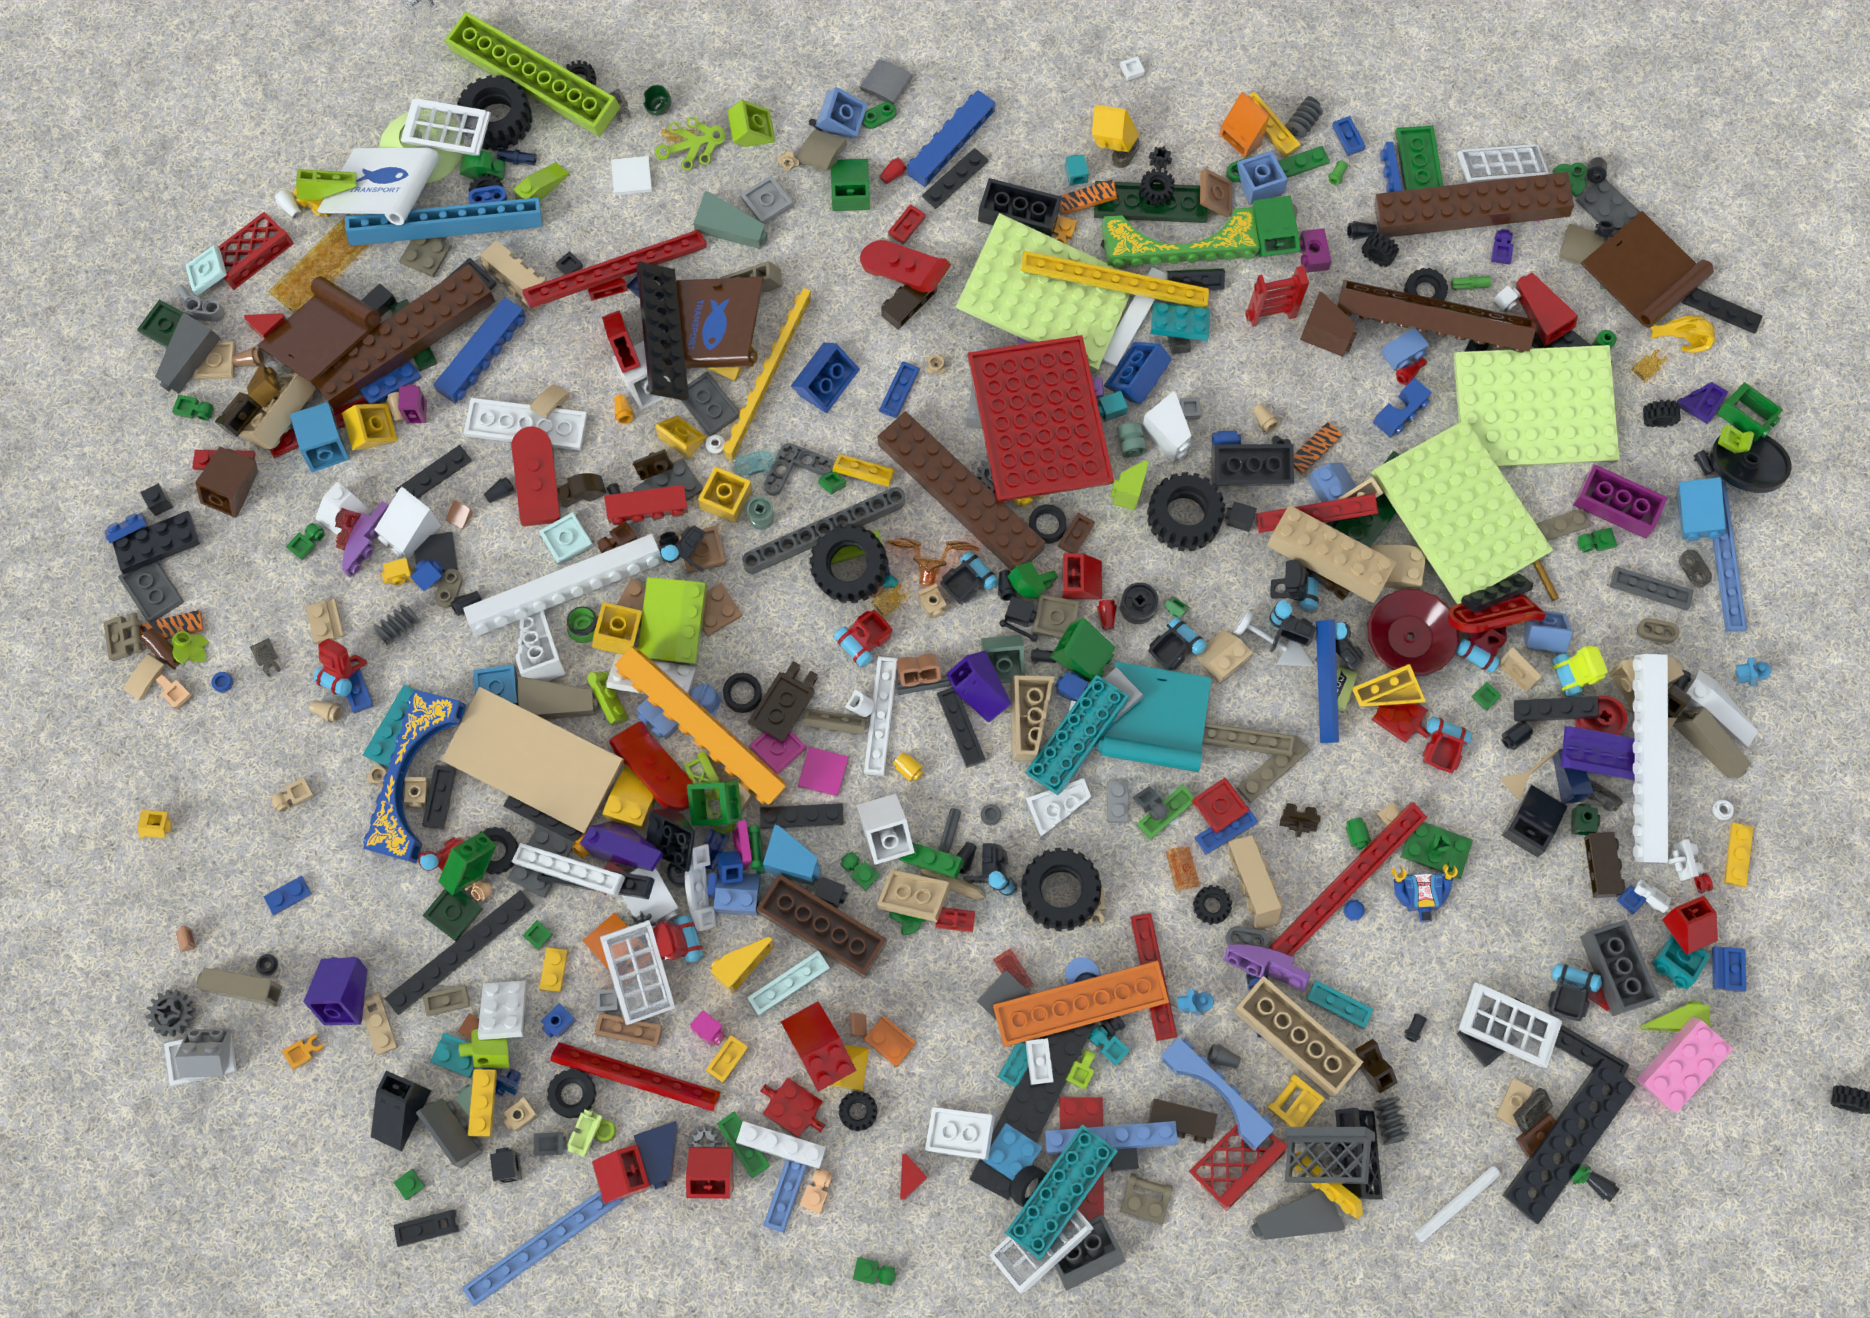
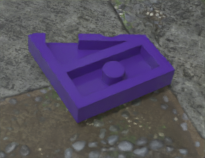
M1710 382L1703 386V388L1691 392L1690 395L1678 399L1677 402L1681 409L1708 424L1728 394V391Z

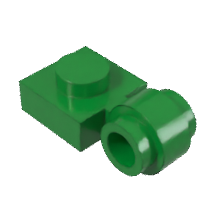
M178 394L172 412L176 416L191 419L197 413V418L208 421L212 417L214 409L211 403L203 401L199 404L197 398Z
M310 523L305 529V536L299 532L286 546L289 551L302 561L316 547L312 541L319 542L325 536L324 529L318 524Z
M1612 528L1593 531L1591 536L1589 533L1580 535L1577 541L1580 550L1582 549L1583 553L1594 550V546L1597 552L1618 546Z
M852 851L849 854L846 853L841 858L840 865L848 872L854 870L850 877L865 891L880 876L865 861L859 866L858 862L860 859Z
M857 1257L853 1280L875 1284V1279L878 1277L880 1284L892 1286L897 1273H895L894 1267L883 1265L882 1269L878 1270L879 1262Z

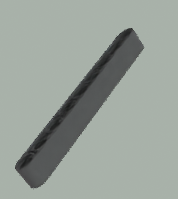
M899 487L891 488L752 549L743 555L744 569L750 574H755L812 549L813 546L818 544L816 540L819 536L823 538L826 533H821L820 530L827 528L832 531L836 525H839L838 522L841 520H845L847 524H853L856 527L858 525L864 526L898 511L905 505V493ZM900 497L901 500L896 502L893 501L892 498ZM880 504L883 508L875 509L874 506ZM863 512L865 516L857 517L856 514ZM804 536L811 537V540L803 541L802 538ZM786 544L793 545L791 549L783 548ZM768 552L775 553L773 557L765 556ZM750 560L757 561V563L752 566L747 564Z

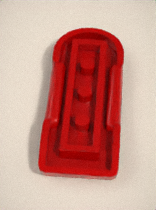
M878 240L868 244L860 254V262L867 273L894 280L921 292L934 291L951 266L946 258H937L886 240Z
M529 426L522 428L514 435L511 444L521 525L533 526L554 523L561 518L552 442L548 434L538 427Z
M1521 594L1477 613H1474L1461 603L1456 604L1449 610L1448 622L1457 630L1467 633H1479L1531 620L1543 621L1547 614L1528 596Z
M642 721L633 724L610 738L609 744L614 753L624 759L623 763L651 791L654 799L662 807H670L678 812L689 808L687 784H693L692 780L653 738Z

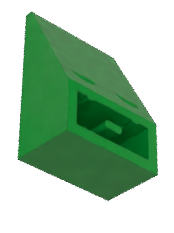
M840 159L831 167L832 211L870 210L868 159Z
M1291 196L1253 200L1254 217L1260 245L1258 251L1259 258L1300 252L1299 233Z

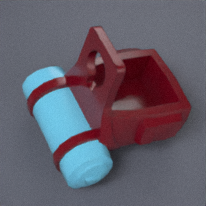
M1506 627L1470 633L1468 640L1462 639L1459 641L1455 653L1459 654L1461 658L1479 666L1480 669L1492 673L1499 665V658L1496 656L1498 650L1507 641Z

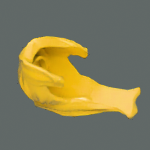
M1683 316L1666 324L1654 325L1650 328L1652 331L1651 339L1661 336L1684 338L1692 345L1682 346L1681 349L1689 353L1703 352L1710 349L1715 343L1716 338L1714 326L1703 316Z

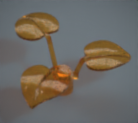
M895 538L886 541V544L900 548H913L916 551L917 556H914L913 560L919 566V584L923 586L935 584L936 574H939L940 567L947 565L944 559L949 550L980 551L979 547L968 542L952 540L946 542L948 546H946L941 559L928 558L920 555V548L918 546H921L922 543L917 540Z

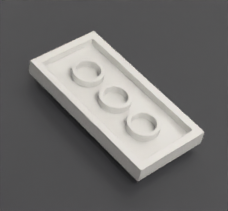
M616 654L606 682L607 688L639 693L632 687L633 682L631 680H625L616 672L618 668L615 664L623 656ZM652 660L689 694L695 677L696 667Z

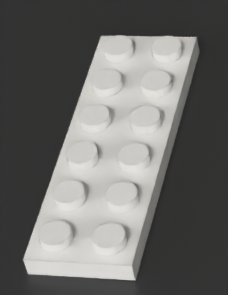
M471 398L464 436L512 442L514 435L519 430L533 426L544 430L548 434L552 447L581 451L588 415L587 412L555 408L547 419L531 411L530 405Z

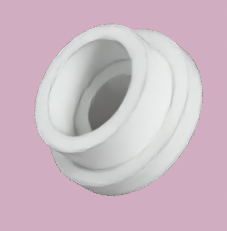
M712 435L706 440V449L712 454H719L723 451L725 440L719 435ZM717 441L719 444L717 446H713L712 443Z
M1719 800L1713 804L1712 812L1717 819L1728 820L1732 817L1734 808L1730 802ZM1720 807L1725 808V810H1726V813H1725V814H1722V813L1720 812V810H1719Z

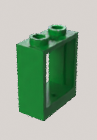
M1744 382L1724 403L1717 415L1743 433L1753 432V441L1756 442L1761 436L1765 438L1772 429L1770 426L1774 428L1780 421L1779 414L1783 409ZM1740 401L1767 421L1762 426L1735 407V405Z
M738 780L687 784L691 826L728 825L742 820ZM704 789H719L722 818L707 819Z
M481 832L453 847L438 882L453 896L483 879L497 845Z

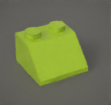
M740 100L727 110L733 143L749 147L776 142L769 109Z
M1144 460L1121 472L1119 479L1115 478L1110 495L1111 498H1114L1112 505L1131 510L1136 509L1149 461Z

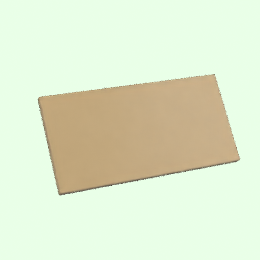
M479 687L442 761L586 834L624 759Z

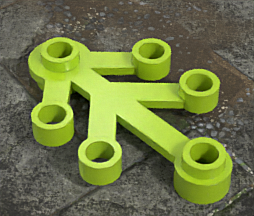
M694 116L687 119V126L689 128H696L705 135L698 137L680 127L679 123L672 122L669 125V131L687 140L670 146L658 145L655 148L656 158L665 160L671 153L690 148L686 158L681 162V168L688 171L693 166L692 161L700 145L708 142L704 153L699 156L698 160L702 165H707L710 162V155L715 145L721 144L725 139V131L720 126L708 127L700 123ZM690 119L695 120L696 124L694 126L689 124ZM673 124L677 125V131L671 129ZM714 132L719 133L718 139L713 137ZM661 148L666 150V155L660 154ZM702 156H706L708 158V161L706 163L702 162ZM685 161L690 163L689 168L684 167L683 163Z

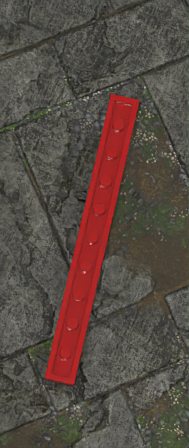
M695 230L522 290L523 296L532 309L636 273V265L639 261L659 265L705 249L707 243L699 230Z
M1410 802L1269 948L1292 957L1426 820L1427 816L1414 802Z

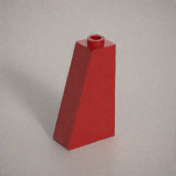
M1533 272L1527 276H1522L1517 281L1516 290L1521 294L1519 302L1528 318L1535 319L1536 333L1545 347L1576 327L1578 315Z
M620 310L602 316L608 340L622 373L640 367L638 356Z

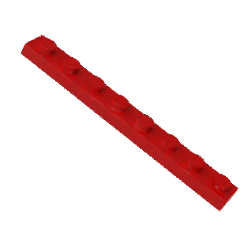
M558 1042L551 1054V1062L713 1112L721 1094L720 1091Z

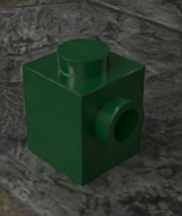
M1578 804V806L1572 809L1571 834L1587 836L1589 833H1597L1600 825L1598 808L1591 807L1590 804Z

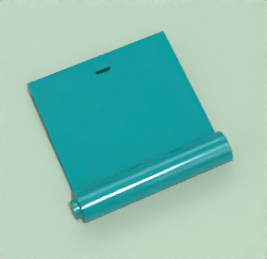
M1115 661L1114 669L1117 667L1144 697L1115 723L1111 724L1103 735V739H1099L1097 751H1100L1101 756L1199 773L1211 677Z

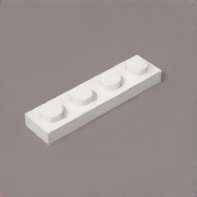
M744 1121L736 1144L816 1169L820 1168L826 1148Z

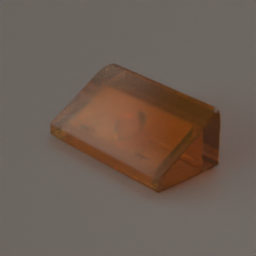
M1190 847L1172 848L1166 851L1176 892L1200 887Z

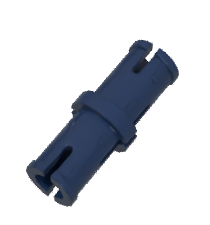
M500 148L497 151V159L501 161L513 162L514 165L520 163L535 166L537 158L535 157L537 155L535 153Z

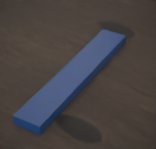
M1335 620L1316 621L1320 743H1339Z

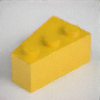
M1410 664L1352 688L1360 707L1426 702Z

